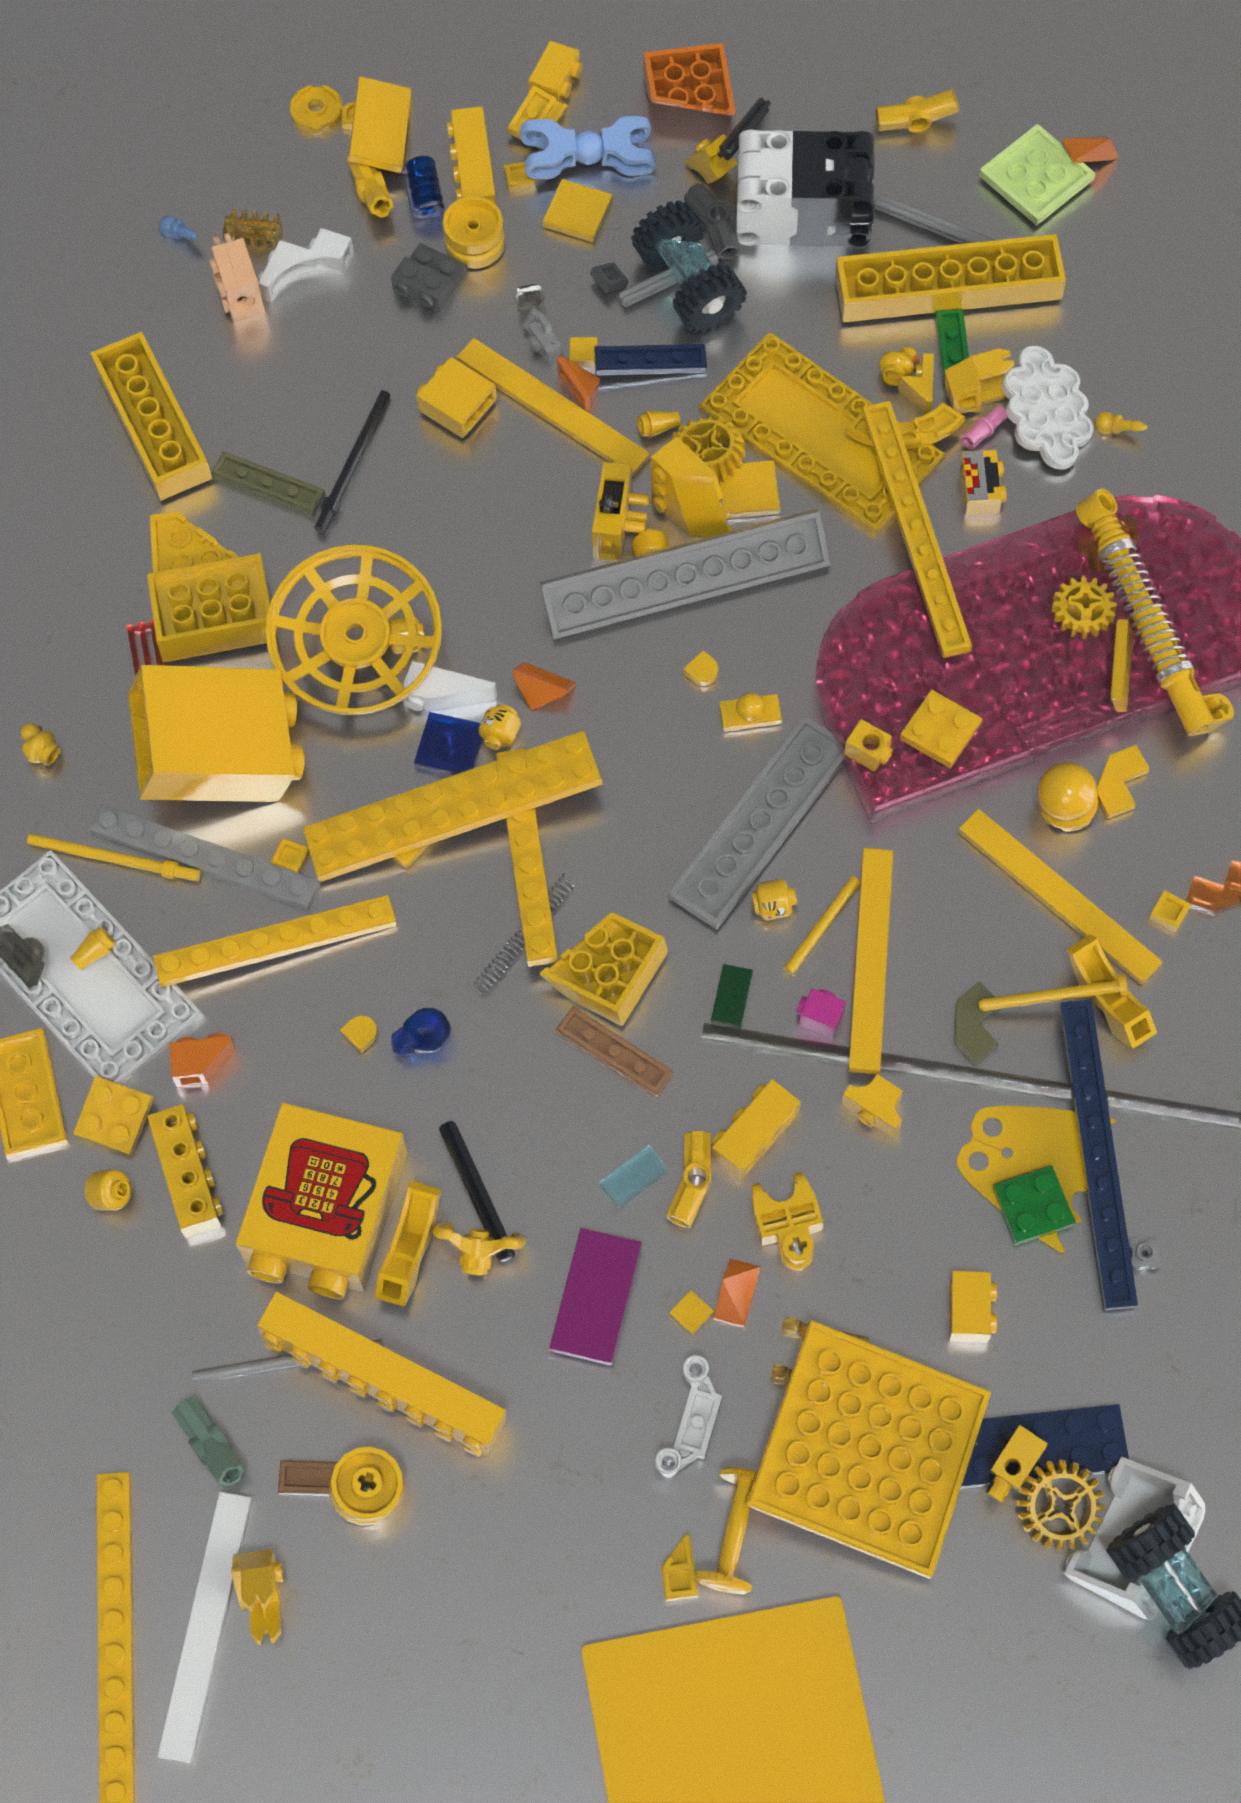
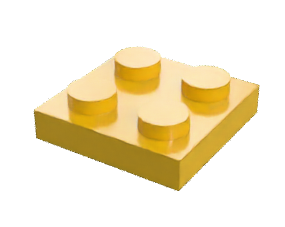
M931 690L902 731L900 740L951 769L982 724L983 718Z
M95 1075L73 1134L133 1155L155 1097Z

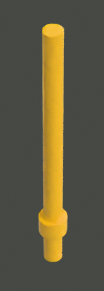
M32 833L27 838V845L155 872L168 879L175 880L178 877L198 882L201 875L200 870L179 866L178 862L170 860L160 862Z

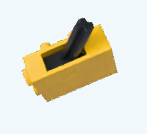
M619 461L612 463L603 462L592 527L593 560L621 561L623 559L626 533H641L645 531L648 514L630 511L631 504L648 506L650 496L633 493L632 465Z

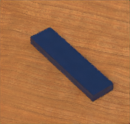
M705 344L594 346L596 376L707 372Z

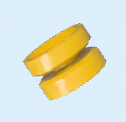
M469 196L458 199L448 207L444 213L442 223L448 256L467 264V268L472 269L487 267L497 261L504 251L505 235L503 231V217L495 203L484 197Z
M374 1447L356 1448L344 1454L334 1467L329 1485L330 1501L336 1512L347 1522L360 1526L374 1525L386 1519L396 1508L403 1488L402 1472L396 1460L384 1450ZM361 1483H369L372 1490L369 1488L367 1492L360 1489Z

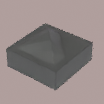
M614 262L595 266L590 272V275L605 293L626 288L629 282Z

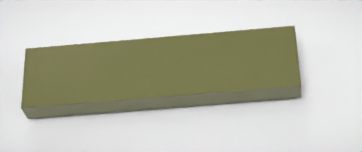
M224 451L211 472L212 479L311 517H314L326 495L325 490Z

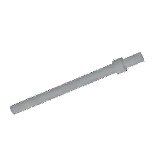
M382 1338L372 1340L373 1342L383 1346ZM289 1354L192 1371V1378L194 1384L300 1365L292 1361L293 1355Z

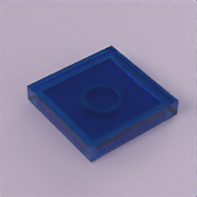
M429 712L414 760V768L450 776L475 768L483 742L478 733L480 723Z

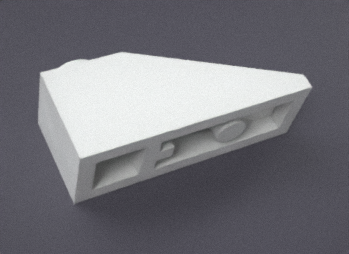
M415 661L411 662L403 684L405 688L416 679L425 664ZM433 666L421 685L403 700V704L416 711H421L422 709L437 711L493 702L497 698L496 683Z

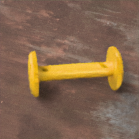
M725 1467L719 1472V1477L727 1482L736 1484L737 1490L733 1496L717 1571L699 1570L695 1573L697 1581L704 1586L733 1594H746L752 1589L751 1584L734 1577V1570L738 1565L751 1509L745 1506L757 1471L740 1467Z

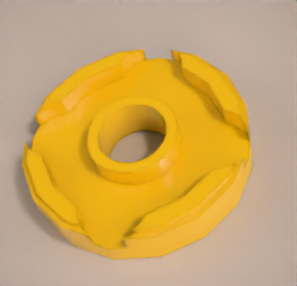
M306 86L298 90L291 99L290 113L292 121L297 128L304 132L314 134L327 132L336 127L342 119L343 105L341 97L336 90L329 86ZM316 105L323 107L320 111L313 112L310 110L311 107Z

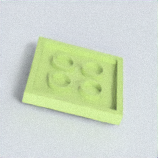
M1036 124L979 170V177L1037 226L1092 182L1095 178V172L1083 162L1073 163L1065 147L1039 124Z

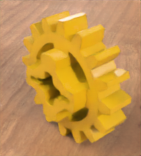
M1082 576L1081 582L1078 583L1074 578H1070L1069 586L1062 583L1059 592L1054 594V602L1051 608V612H1055L1054 622L1062 621L1061 630L1071 629L1072 637L1077 632L1081 633L1083 639H1086L1088 632L1097 637L1100 629L1106 632L1109 623L1114 621V612L1117 607V603L1113 602L1114 593H1106L1108 586L1106 583L1099 587L1097 585V578H1094L1091 583L1087 582L1086 576Z

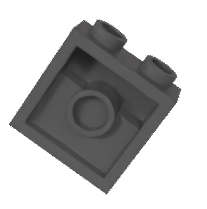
M419 243L410 258L404 257L392 274V288L403 297L408 296L418 301L422 306L433 308L440 312L467 273V264Z

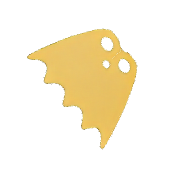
M991 1106L977 1111L971 1123L972 1139L968 1144L962 1146L957 1158V1167L965 1179L1001 1211L992 1189L993 1185L1053 1166L1076 1224L1080 1223L1081 1218L1072 1206V1197L1080 1191H1087L1075 1111L1032 1106ZM988 1118L998 1119L1002 1123V1132L994 1137L985 1134L983 1131L985 1120ZM1110 1118L1111 1125L1116 1123V1120ZM1004 1148L1012 1150L1013 1153L1010 1158L1002 1156L1001 1153ZM974 1152L984 1153L989 1161L986 1169L982 1171L972 1169L969 1165L971 1154ZM1058 1232L1038 1238L1059 1253H1065V1249L1057 1236Z

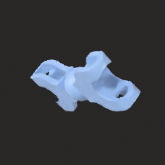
M621 117L613 126L601 128L600 135L595 131L585 130L575 136L574 129H565L550 119L528 120L519 129L521 140L525 145L539 147L543 150L532 153L527 157L524 168L529 178H555L563 169L575 167L576 160L581 164L591 165L601 159L602 166L614 167L618 172L626 176L647 175L652 173L657 166L655 154L650 149L637 148L633 145L644 142L650 135L651 125L646 117Z

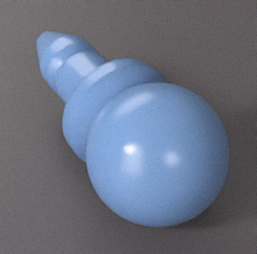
M164 216L159 222V231L166 237L174 239L183 237L188 240L198 238L194 230L187 228L183 221L178 220L174 216Z

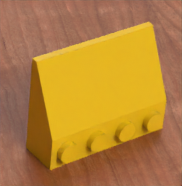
M261 553L147 574L156 641L163 663L267 643L266 620L271 602Z

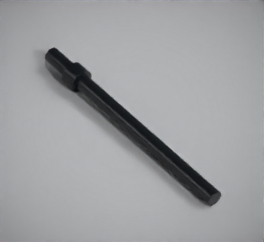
M385 390L380 391L329 497H325L320 507L322 512L314 526V529L320 533L325 532L331 517L337 514L340 507L339 501L391 396Z

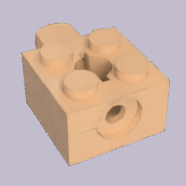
M228 232L223 234L225 243L221 244L219 237L214 236L215 246L211 247L214 258L209 259L216 288L221 296L224 312L231 313L233 322L265 314L259 283L244 239L240 238L231 241Z

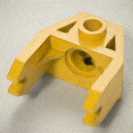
M998 348L972 355L944 370L945 388L954 410L959 413H981V405L1007 398L1001 388L1005 375L1001 374L1007 373L1014 366L1013 360L1003 361L1011 357L1010 350Z
M273 1549L233 1554L231 1574L241 1610L248 1609L250 1611L251 1637L258 1645H262L263 1636L268 1634L271 1644L275 1643L281 1634L279 1582H283L282 1562H276Z

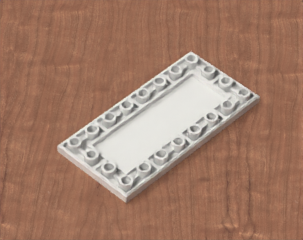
M52 850L0 890V975L93 1078L96 1075L123 1085L169 1047V1043L175 1042L204 1017L203 1013L176 984L160 987L153 959ZM100 926L110 934L116 944L112 947L111 953L80 970L71 961L70 956L75 953L90 930H96Z

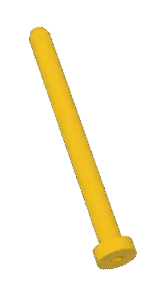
M1126 974L1118 975V980L981 999L978 1004L980 1010L989 1011L1120 992L1121 997L1129 996Z

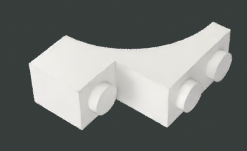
M321 228L317 237L312 238L309 249L280 240L276 249L271 250L265 270L261 271L257 278L262 300L272 303L275 296L284 286L308 274L330 272L344 275L354 255L351 237Z

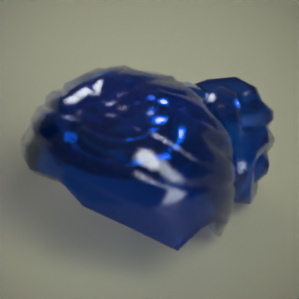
M421 1008L412 1014L403 1023L402 1027L392 1033V1051L403 1058L412 1057L418 1053L436 1052L444 1048L450 1040V1023L443 1012L435 1008Z

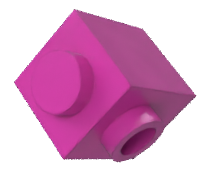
M812 988L808 998L802 996L796 1013L800 1014L799 1025L834 1038L845 1012L846 1001L836 998V995L828 990L820 989L818 991Z

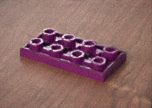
M580 1228L549 1351L612 1366L642 1242Z

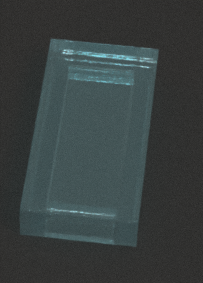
M648 1145L600 1181L599 1184L619 1209L668 1172V1168Z

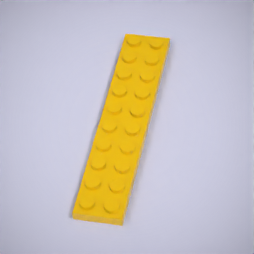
M583 730L305 826L303 831L317 877L320 882L603 785Z

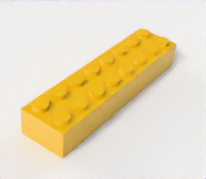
M1057 234L841 256L836 258L835 270L842 322L935 313L936 310H967L1062 300L1066 283Z
M277 1291L257 1324L261 1339L264 1340L263 1345L278 1354L283 1350L293 1355L291 1360L302 1367L308 1368L312 1365L320 1369L321 1372L319 1374L331 1382L337 1383L339 1379L349 1384L348 1389L360 1397L365 1398L368 1394L378 1399L376 1404L389 1412H394L397 1409L407 1414L405 1419L418 1427L426 1424L434 1428V1434L447 1442H451L453 1438L463 1443L462 1449L476 1457H480L481 1453L489 1456L506 1424L505 1409Z

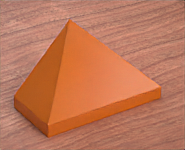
M1108 136L1064 138L1062 141L1073 163L1107 161L1118 158L1116 149Z
M558 357V375L581 408L588 413L591 412L600 378L565 357Z
M524 661L514 668L512 673L531 711L565 696L576 685L575 681Z
M730 1258L722 1280L714 1320L745 1328L761 1266Z

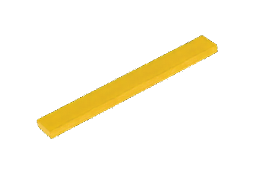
M473 338L456 356L457 361L494 383L497 389L608 462L619 461L632 465V477L650 459L648 451L477 339Z
M980 809L959 828L958 833L1082 937L1085 938L1092 934L1098 938L1105 956L1141 986L1162 965L1163 961Z
M863 848L849 1072L880 1075L893 850Z

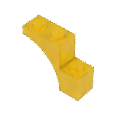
M1092 934L1066 949L1079 985L1118 980V976L1108 962L1098 938ZM1129 990V996L1121 997L1120 992L1084 997L1087 1000L1092 999V1004L1104 1011L1112 1035L1131 1049L1157 1034L1149 1009L1141 1004Z
M411 1180L407 1187L405 1202L394 1239L378 1274L374 1298L405 1307L416 1287L421 1259L433 1238L432 1229L436 1222L441 1189Z

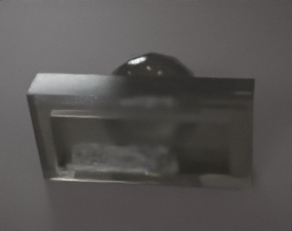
M9 924L0 926L1 959L28 988L36 986L45 966V963L42 961L45 957V948L42 942L34 937L22 939Z

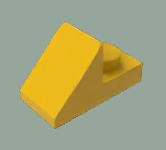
M923 353L922 363L916 364L915 377H899L898 392L922 415L929 413L932 408L934 353Z

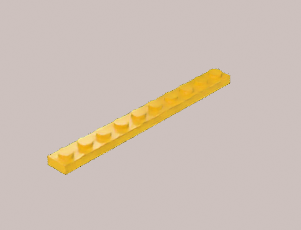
M891 401L864 406L862 414L942 657L946 658L971 652L972 644Z
M130 1472L97 1474L99 1803H135Z

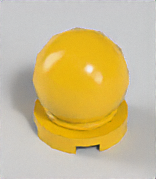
M1073 762L1057 763L1047 769L1040 778L1037 796L1040 814L1047 824L1062 829L1064 832L1078 831L1090 824L1091 819L1098 810L1099 803L1096 781L1086 768Z

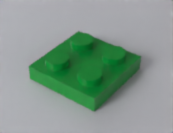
M1053 1166L993 1185V1192L1015 1246L1071 1228L1076 1224Z

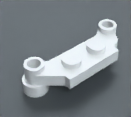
M698 1355L690 1356L683 1364V1374L689 1382L691 1389L674 1447L664 1448L656 1456V1468L665 1477L676 1475L681 1469L697 1458L705 1460L722 1401V1395L716 1394L708 1376V1362ZM698 1369L701 1371V1374L694 1376L690 1372ZM666 1461H671L675 1465L674 1467L667 1469L663 1466V1464Z

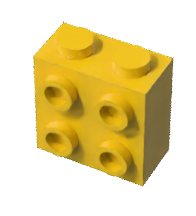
M450 357L445 364H440L437 367L434 376L428 383L420 386L416 395L420 412L462 439L497 400L494 383L453 357Z

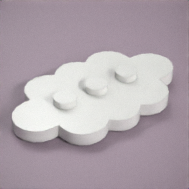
M1033 345L1025 347L1020 352L1016 361L1017 367L1011 368L1005 374L1001 383L1002 391L1009 399L1006 406V414L1012 422L1017 424L1014 430L1015 439L1018 444L1027 450L1040 451L1043 461L1048 466L1060 470L1070 468L1079 454L1078 447L1087 444L1094 432L1091 420L1085 415L1089 407L1088 399L1078 390L1080 377L1072 367L1065 364H1055L1051 353L1045 348Z

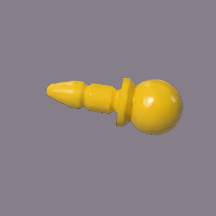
M1110 412L1100 413L1094 422L1096 430L1102 434H1110L1112 432L1119 434L1121 430L1138 432L1146 430L1148 427L1138 420L1123 419L1121 414L1114 415Z

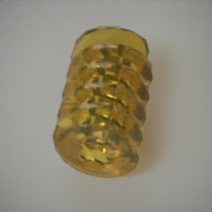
M233 208L231 214L225 217L223 234L229 232L232 240L243 238L245 245H251L254 242L255 246L260 247L264 243L267 248H271L274 244L277 247L279 241H282L283 225L280 221L279 213H276L273 221H270L268 212H265L263 218L259 219L258 211H254L252 217L249 218L247 209H244L241 217H239L237 209Z

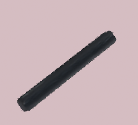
M761 97L753 104L719 146L720 151L717 153L719 158L724 157L727 161L733 157L739 147L740 133L756 128L769 111L768 107L771 105L769 100L765 101Z
M448 1121L439 1127V1131L484 1230L489 1231V1237L495 1240L507 1236L456 1123ZM505 1249L497 1253L496 1256L499 1261L506 1262L515 1256L514 1249Z

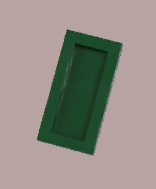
M723 964L711 1024L741 1030L753 975L752 969Z

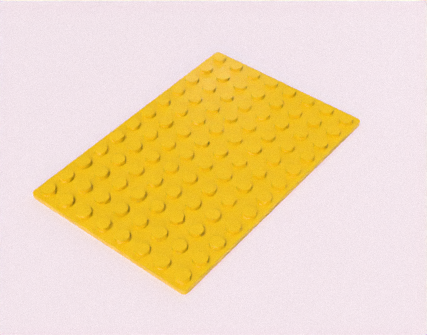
M833 1596L583 1646L581 1652L608 1803H885L845 1611L840 1597Z

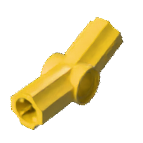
M949 89L927 98L913 96L908 98L904 104L876 107L877 130L886 131L908 128L913 133L924 132L930 128L931 122L959 112L960 109L953 89Z
M347 156V163L354 177L356 191L361 203L365 202L371 214H375L379 218L388 216L394 206L382 173L380 171L377 172L375 167L350 162Z
M704 1131L684 1133L683 1178L666 1214V1218L674 1224L691 1228L703 1199L711 1187V1134ZM693 1175H701L704 1177L705 1182L701 1185H693L690 1183L689 1178Z

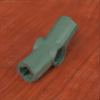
M193 1396L176 1405L171 1413L190 1439L188 1442L201 1462L208 1466L209 1471L221 1487L226 1485L233 1486L240 1481L241 1475L245 1471L229 1448L231 1445L216 1423L211 1422L199 1401Z

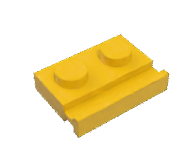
M533 85L509 124L507 132L521 140L519 129L525 121L550 119L558 123L566 111L567 104L557 101V98Z

